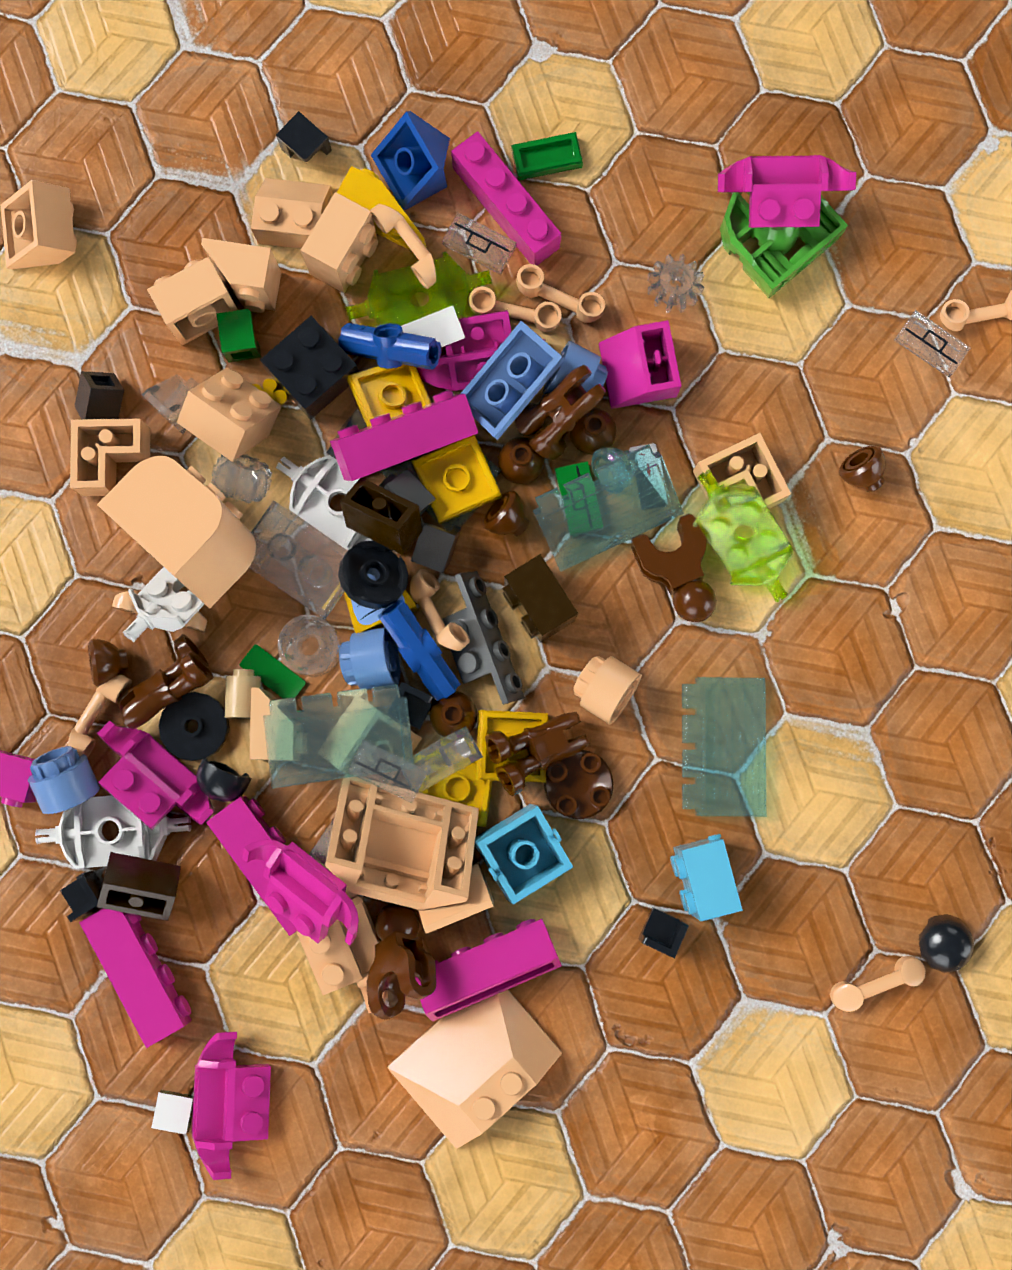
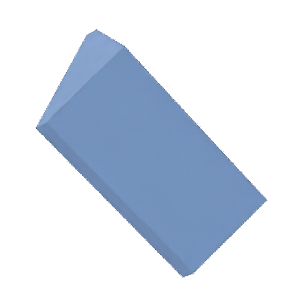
M520 321L461 394L466 395L473 417L498 440L566 359L524 322Z

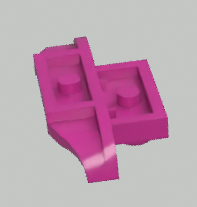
M821 155L749 156L733 163L718 173V192H750L749 228L819 227L821 191L856 190L857 172L848 170L838 165L835 161Z
M508 310L458 318L465 338L446 345V355L439 357V363L433 370L416 367L421 380L438 388L453 391L465 389L510 335L511 326Z
M111 721L97 733L121 757L98 782L99 785L148 828L153 830L175 805L200 825L214 812L210 797L201 791L196 781V775L159 744L149 733L136 728L122 727Z
M260 840L244 847L242 859L247 863L257 859L267 862L263 876L268 879L265 901L275 913L282 914L294 924L299 933L309 936L317 944L328 935L329 927L338 919L347 927L348 931L345 942L351 946L357 935L359 918L353 901L345 893L347 885L293 842L287 846L276 840Z
M237 1032L216 1033L206 1044L197 1065H195L192 1139L199 1157L213 1180L231 1179L229 1149H232L233 1142L268 1139L271 1066L269 1064L236 1065V1061L233 1059V1051Z

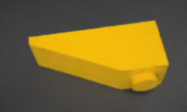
M351 166L337 193L369 211L378 204L386 205L398 211L426 247L425 238L380 180L379 176L369 169L363 168L359 170ZM374 221L377 234L411 251L395 228L385 234Z

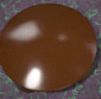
M586 750L550 764L546 772V782H544L545 793L551 806L560 814L572 819H586L601 812L611 799L614 785L611 770L606 762L597 754Z

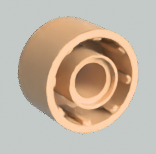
M595 656L579 675L573 691L576 696L581 698V707L611 725L632 698L640 683L642 674L613 656L606 660Z

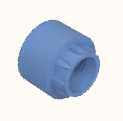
M568 341L560 353L566 360L545 383L543 394L553 391L572 370L582 365H586L592 372L591 376L581 385L587 392L598 384L603 386L608 375L607 368L599 363L600 356L572 341Z
M385 627L352 633L350 641L343 642L340 645V668L343 678L348 685H358L362 691L397 686L401 677L399 652L396 648V642Z
M71 746L51 750L39 756L31 763L30 770L32 775L28 778V782L44 814H54L73 808L87 801L100 790L87 756L84 754L79 756L77 750Z

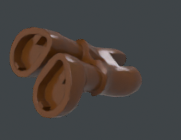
M586 365L572 370L553 391L544 394L538 404L529 403L514 420L520 434L531 436L538 432L544 425L545 420L551 416L553 422L529 441L530 447L546 459L556 460L564 453L566 443L562 436L567 431H572L578 420L591 411L602 400L606 392L601 384L594 386L587 392L581 386L592 374Z
M182 634L174 641L177 660L165 671L160 669L152 677L139 683L119 699L118 705L122 711V719L128 728L135 729L142 726L166 706L180 701L181 696L204 686L214 678L212 672L208 669L209 664L206 658L186 635Z
M577 712L561 714L537 727L524 728L522 733L507 737L501 731H493L485 736L487 752L494 764L504 762L522 750H528V756L503 764L495 770L500 783L509 795L514 796L521 793L526 786L525 777L539 769L543 771L550 764L573 756L590 744L586 734L567 740L563 731L581 722Z

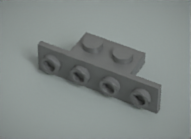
M478 571L455 575L467 608L451 614L442 620L445 626L450 622L460 625L470 639L469 644L461 651L451 649L463 684L491 674L503 705L524 699L521 679L513 668L510 660V650L501 636L498 628V617L494 610L491 609L484 581L479 577Z

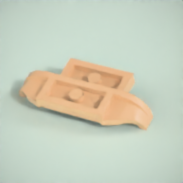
M346 888L345 893L353 901L359 918L357 935L351 946L345 942L348 931L347 927L338 919L329 927L328 935L318 944L309 936L299 933L297 929L296 932L322 995L356 982L363 994L368 1013H371L368 1005L367 978L375 958V945L380 942L363 897L351 893ZM386 990L383 992L382 995L384 1003L386 998Z

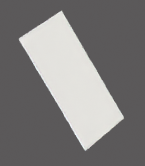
M454 306L401 326L403 333L435 338L436 341L441 343V347L465 338Z

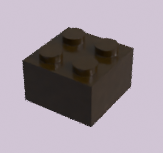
M541 554L504 576L505 587L502 588L504 591L502 594L512 610L519 608L523 615L521 617V624L531 639L537 637L541 643L575 622L578 612Z

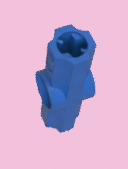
M347 323L341 328V334L338 339L339 346L346 354L376 359L377 365L386 369L409 365L433 370L438 365L439 357L442 353L441 343L436 341L435 338L403 333L400 325L392 323L382 324L376 328Z
M401 599L384 608L378 615V618L397 643L398 647L396 648L414 673L417 672L431 695L438 701L453 694L461 685L442 658L441 654L443 653L426 628L423 629L408 605Z

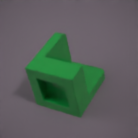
M249 309L216 313L221 351L228 363L261 358L260 345L254 334L251 311Z

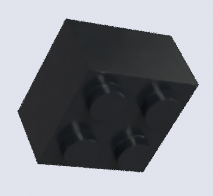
M312 315L260 359L268 374L310 420L349 387L348 375L359 372L356 363Z

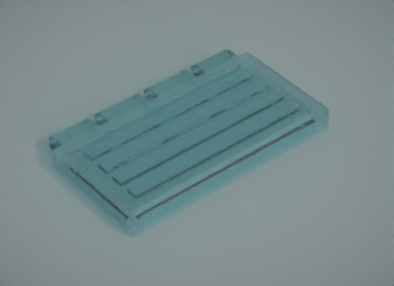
M649 444L626 454L630 465L624 466L622 459L618 458L595 469L598 477L596 481L592 480L588 472L563 484L567 493L564 496H561L558 488H554L535 497L538 508L534 509L533 512L560 572L684 514L663 457L658 451L653 453Z
M696 677L695 684H682V709H695V715H682V743H695V750H682V777L695 778V784H682V809H695V816L767 817L765 678Z
M398 685L372 687L373 701H368L366 688L337 692V706H333L331 693L302 696V710L297 711L295 697L270 700V714L263 715L271 787L274 789L376 774L355 763V761H359L374 769L379 758H382L401 767V770L414 768L407 698L400 697ZM382 761L377 768V771L381 773L398 770Z

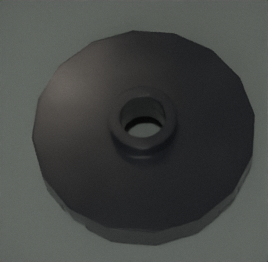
M373 540L361 541L347 551L339 564L338 577L342 589L351 600L360 606L371 609L387 608L397 602L407 588L409 575L406 564L401 556L398 558L392 552L393 550ZM367 574H372L376 580L370 579Z
M198 692L187 693L181 696L180 701L166 706L161 713L159 721L160 739L166 749L176 757L190 761L203 760L219 752L226 741L230 729L229 719L225 718V709L222 704L210 695ZM191 720L198 722V729L194 733L188 730V723Z

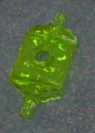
M442 252V258L434 259L436 283L428 289L416 278L411 266L378 274L376 269L373 272L367 296L368 300H365L364 303L346 306L348 319L351 321L369 316L378 325L392 323L402 326L450 306H454L458 318L465 317L469 296L473 288L492 284L489 269L471 275L469 273L466 274L447 252ZM417 292L426 293L429 296V301L424 306H414L410 302L412 295Z
M711 470L700 474L698 480H700L707 491L708 498L696 515L693 526L696 527L699 524L706 538L731 575L730 584L764 585L768 588L775 602H779L780 598L781 600L786 598L788 593L778 578L780 572L791 559L794 549L756 487L744 484L725 487L723 484L720 486ZM740 525H747L752 528L754 535L750 538H742L736 534L735 529Z

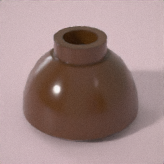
M593 408L580 418L574 429L570 431L571 441L583 453L591 455L603 453L615 441L616 424L608 412L600 408Z
M513 438L506 442L499 452V470L512 483H530L537 479L544 469L545 458L537 454L530 447L529 441L531 439Z
M866 446L853 452L841 464L839 475L848 484L858 488H865L867 492L877 490L884 483L882 476L885 471L886 461L882 449L878 446Z
M508 491L502 494V497L493 503L484 518V528L498 535L513 533L515 536H519L529 525V520L525 517L524 503L515 491Z
M91 639L89 641V662L92 681L95 686L99 687L119 675L121 670L128 669L125 649L118 650L112 643L101 639Z
M455 691L447 698L438 701L435 699L430 709V722L433 729L442 737L459 739L468 735L475 727L477 709L470 697Z

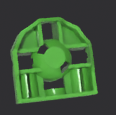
M733 192L720 227V233L725 251L729 255L732 252L739 255V260L743 263L744 272L770 298L838 241L848 227V224L821 195L819 227L749 228V204L741 196L742 192ZM750 237L752 239L756 237L759 240L757 244L760 248L753 254H750L742 245ZM799 237L806 245L788 260L784 255L792 249Z

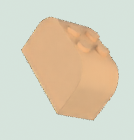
M154 456L145 459L134 466L97 505L210 609L251 565L256 552L254 536L239 520L243 514L229 501L224 504L222 501L226 496L211 482L204 486L203 484L206 479L192 466L186 470L175 460L167 456Z

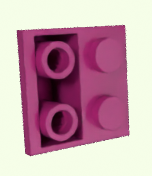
M669 320L634 326L599 342L602 365L606 366L608 371L605 382L611 409L676 398L682 386Z

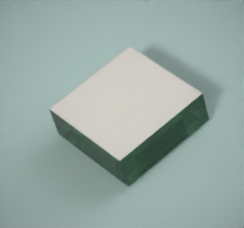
M160 1090L151 1128L186 1135L190 1128L194 1096Z

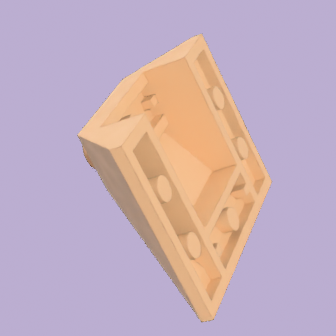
M345 772L342 778L325 866L347 885L346 888L351 893L417 910H426L466 902L469 895L479 808Z
M505 990L442 1017L390 1063L387 1068L453 1146L458 1149L483 1134L535 1087L561 1056L562 1051L509 990Z

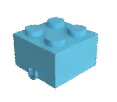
M534 804L527 805L475 837V846L487 865L488 871L493 876L494 881L497 882L506 900L513 905L573 868L572 863L559 843L562 841L559 833L555 828L551 829L540 808Z
M721 834L673 847L675 855L670 856L675 877L679 876V879H682L684 890H680L679 894L684 911H688L689 915L691 914L700 922L743 911L723 839H720Z

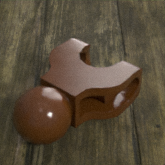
M690 513L679 518L677 531L680 536L681 546L672 552L665 553L657 550L647 535L640 534L632 537L631 549L642 575L653 582L666 586L670 596L674 595L673 605L677 614L689 622H700L709 618L716 609L717 599L711 586L702 581L704 573L701 568V562L706 551L707 540L696 518Z
M394 903L383 907L376 916L375 930L381 941L375 945V958L367 978V996L370 1011L375 1016L384 1020H389L401 1013L405 1006V996L424 999L435 991L437 984L435 960L430 953L424 950L422 937H417L419 919L416 912L412 908ZM415 977L419 978L421 985L418 984ZM385 990H387L389 1007L385 1005L382 997Z

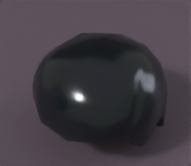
M207 758L202 760L196 773V781L201 791L211 799L220 802L234 801L242 796L251 781L249 774L245 773L240 776L226 764L208 761Z
M949 914L933 916L928 919L927 925L919 934L921 956L931 968L944 973L954 972L963 968L972 957L974 941L969 928L960 918Z

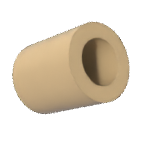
M233 669V676H226L225 718L250 719L251 688H261V677L254 676V670Z

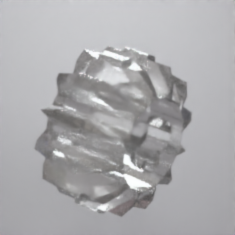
M670 254L667 255L665 264L660 261L655 262L653 267L655 272L648 274L647 281L651 284L647 290L648 295L656 296L654 300L655 307L663 302L666 303L665 309L667 313L671 312L673 305H676L680 313L685 311L686 304L695 306L698 301L697 295H701L704 290V286L700 284L704 278L703 272H694L697 267L696 261H692L688 265L684 263L686 259L684 254L680 255L676 262ZM672 280L674 284L675 280L681 283V286L679 287L677 284L676 287L670 285V281Z
M247 454L240 456L233 462L221 455L213 467L211 483L224 493L226 498L231 497L236 502L238 500L245 501L246 503H251L252 501L259 502L266 496L267 490L270 488L272 472L266 463L259 462L258 458L249 457Z

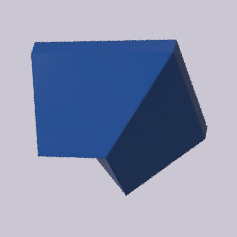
M411 111L405 112L371 153V157L403 210H407L447 188L444 165L450 138Z

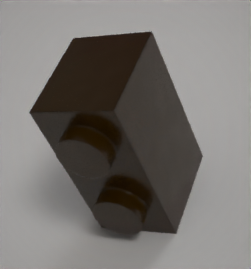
M360 478L340 501L347 528L401 555L406 553L423 531L419 505L363 478Z
M110 852L97 907L168 921L176 898L181 866Z

